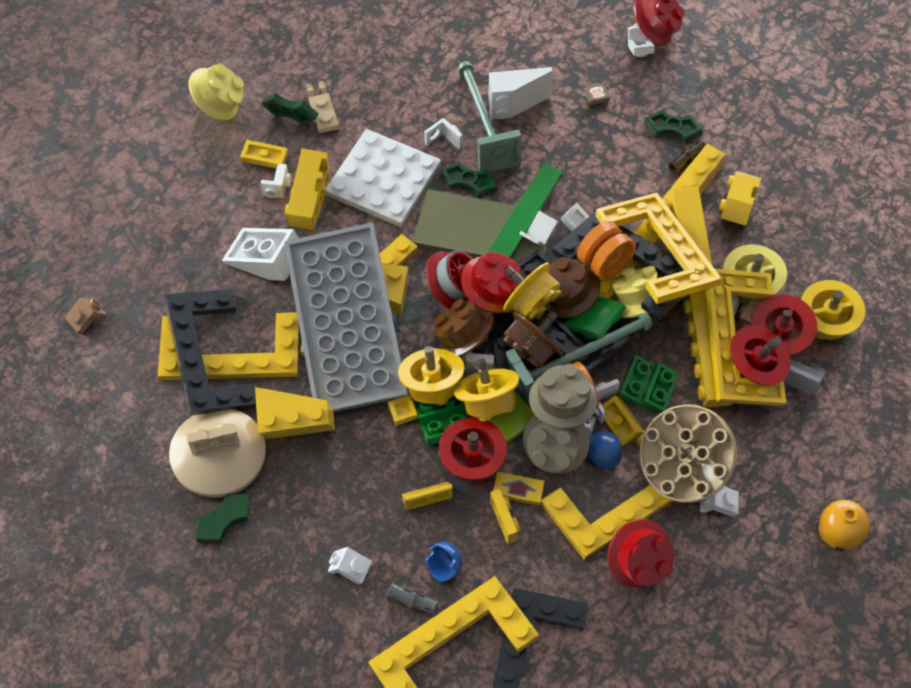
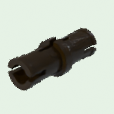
M699 140L689 149H684L675 160L668 163L669 170L673 174H678L686 166L690 165L706 146L705 142Z

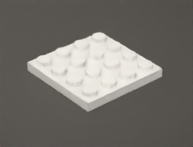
M366 129L326 187L325 195L402 227L441 166V159Z

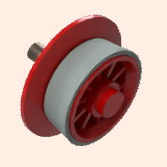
M460 250L450 253L444 251L437 252L429 258L426 265V277L430 292L448 309L458 299L469 301L461 287V274L466 264L473 258Z

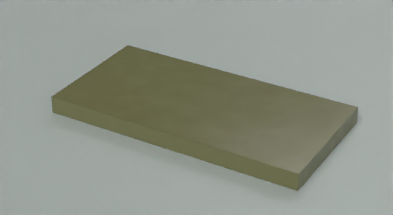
M427 189L412 242L422 249L448 253L460 250L472 258L481 257L489 251L516 208V205ZM540 211L554 219L555 213ZM524 237L512 260L519 263L537 249L546 255L549 240L543 248Z

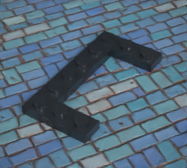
M596 211L552 248L554 256L577 259V250L580 243L594 227L600 224L596 217ZM618 226L622 234L629 236L636 244V250L631 259L645 267L654 266L657 274L662 277L684 271L672 254L629 229ZM649 295L641 302V309L660 320L685 296L657 304L652 296Z
M537 249L518 264L521 268V276L525 279L540 265L546 262L551 265L553 262ZM546 310L539 319L533 318L529 321L537 327L547 317L549 311ZM558 319L552 322L550 327L544 332L563 352L562 356L587 345ZM618 320L608 329L607 334L624 327V325ZM631 333L570 364L580 362L590 374L631 342L635 334Z
M224 289L165 294L164 302L189 415H202L231 409L237 411L255 409L256 383L209 388L193 316L236 312L237 306L233 290Z
M513 588L511 598L531 625L533 620L583 630L588 603ZM503 634L492 688H519L527 647L518 653L505 634Z

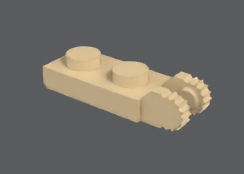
M319 81L318 86L321 95L314 96L311 83L306 84L309 104L319 113L315 119L319 134L339 129L337 117L329 93L326 91L324 81Z

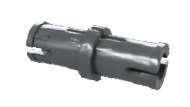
M395 583L390 585L387 593L388 599L407 605V608L420 609L431 615H435L439 605L438 599L421 594L417 589L410 590Z

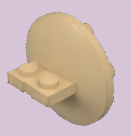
M678 405L660 413L646 428L640 445V463L647 481L658 493L678 502H700L717 494L730 480L737 460L736 441L728 424L715 412L698 405Z
M231 409L209 414L193 415L179 427L172 439L169 451L170 464L177 480L189 491L205 497H224L227 494H235L243 490L256 479L265 462L266 443L264 436L258 433L257 423L240 411Z

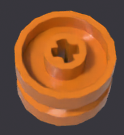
M605 221L594 227L584 237L577 250V258L586 267H591V271L599 279L608 280L621 272L629 263L636 250V244L629 236L622 234V231L612 221Z

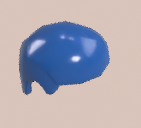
M598 431L589 437L588 459L592 460L597 468L610 469L618 465L622 459V446L619 438L612 432Z
M442 541L430 548L432 553L426 558V564L429 572L436 580L446 582L460 573L463 564L462 555L454 544Z

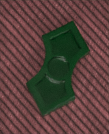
M277 93L264 98L261 103L276 118H291L302 125L315 120L319 114L304 100L299 102L290 101L279 96Z
M660 110L644 119L645 125L655 137L673 135L686 143L703 133V129L691 115L675 117L669 115L664 110Z
M461 162L440 169L441 175L449 189L465 188L475 193L478 198L498 190V185L489 170H470Z
M227 494L224 496L221 505L214 512L198 516L196 541L221 543L224 534L232 525L247 521L250 495Z

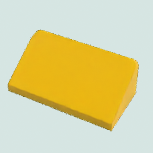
M614 395L602 405L605 410L604 420L611 431L619 438L623 447L644 434L645 431L620 397Z
M444 482L402 494L405 509L411 510L451 499L452 485L449 482Z

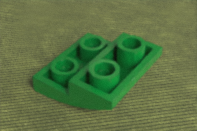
M598 297L595 304L588 311L577 317L569 318L564 325L573 333H582L585 339H599L607 335L608 329L621 318V314L627 307L618 301Z
M635 355L630 361L617 396L640 407L662 413L666 410L679 373L660 362L655 366Z
M455 395L449 398L447 403L443 405L421 402L413 403L418 414L420 428L428 446L440 443L443 433L451 424L468 418L463 401L458 400Z

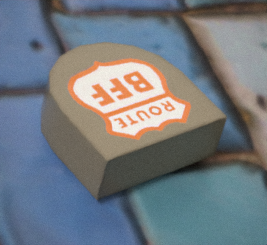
M593 83L588 86L586 98L589 106L609 102L610 96L604 85Z

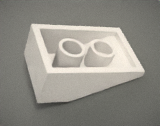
M552 67L489 73L488 102L491 119L514 117L550 98Z
M242 228L222 261L224 264L267 280L286 281L290 271L284 242L298 239L299 237L293 229Z

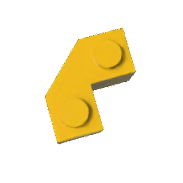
M736 171L734 176L730 175L726 187L730 188L726 200H721L718 210L722 212L721 219L746 226L762 178Z

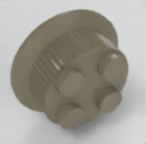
M558 365L548 369L534 382L529 393V403L534 415L546 425L559 429L575 428L586 423L593 416L597 406L595 389L590 380H588L589 378L574 365Z
M534 415L525 427L523 445L528 458L535 466L549 473L562 474L570 472L582 464L589 451L590 438L584 424L575 428L559 429L546 425Z

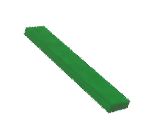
M543 163L488 252L492 251L505 254V256L507 255L510 258L513 257L524 239L520 232L527 233L538 211L542 210L563 176L562 170Z

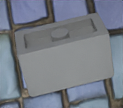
M790 359V371L783 380L784 383L815 396L825 373Z

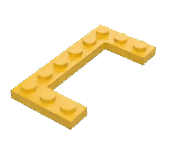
M658 193L596 209V217L600 223L612 221L617 227L647 219L684 271L647 282L646 289L657 304L721 285L722 278Z
M715 269L722 278L721 285L706 289L705 292L717 402L770 406L785 405L784 381L773 386H763L747 378H740V372L732 360L730 351L732 338L736 334L731 295L771 297L773 295L771 273Z
M297 312L276 313L275 353L202 355L207 379L298 377L299 321ZM162 316L158 366L159 381L182 380L168 316Z
M643 435L637 438L639 446L641 445ZM649 485L592 524L587 522L562 488L542 499L541 505L580 556L586 560L610 544L613 536L623 525L636 519H647L674 500L664 497Z
M494 576L368 663L385 688H417L405 670L489 613L518 653L539 639V634Z

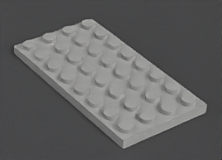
M373 222L285 241L312 398L327 400L333 407V412L408 396L407 387L401 383L398 375L399 366L402 362Z

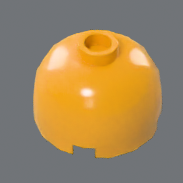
M837 500L823 510L819 518L818 528L822 539L831 547L852 550L858 548L867 538L870 521L865 509L858 503L850 500Z

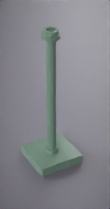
M468 61L460 63L459 74L466 79L488 134L487 137L477 139L478 170L494 172L520 166V131L514 130L496 134L473 77V65Z
M647 313L644 315L639 314L638 320L533 371L526 369L514 348L507 351L506 355L510 369L519 376V384L517 386L530 406L529 393L535 380L541 377L548 369L558 365L569 364L641 328L647 331L653 324Z

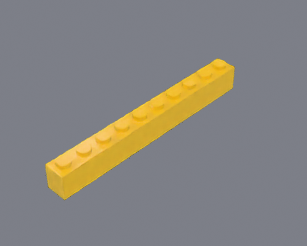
M706 144L671 189L698 186L701 196L722 170L726 154ZM671 189L662 198L665 204L666 198L669 197ZM647 219L644 220L635 232V234L658 247L663 243ZM631 259L622 271L627 268L642 269L644 266ZM622 271L608 280L600 279L601 290L599 297L612 300L617 297L612 285L622 276Z
M699 187L672 188L669 197L666 198L667 207L712 265ZM703 290L686 295V300L683 301L684 313H688L689 317L687 332L688 335H692L693 340L690 349L691 355L696 358L694 374L696 378H699L700 386H698L699 400H703L704 408L732 405V403L717 402L706 292Z

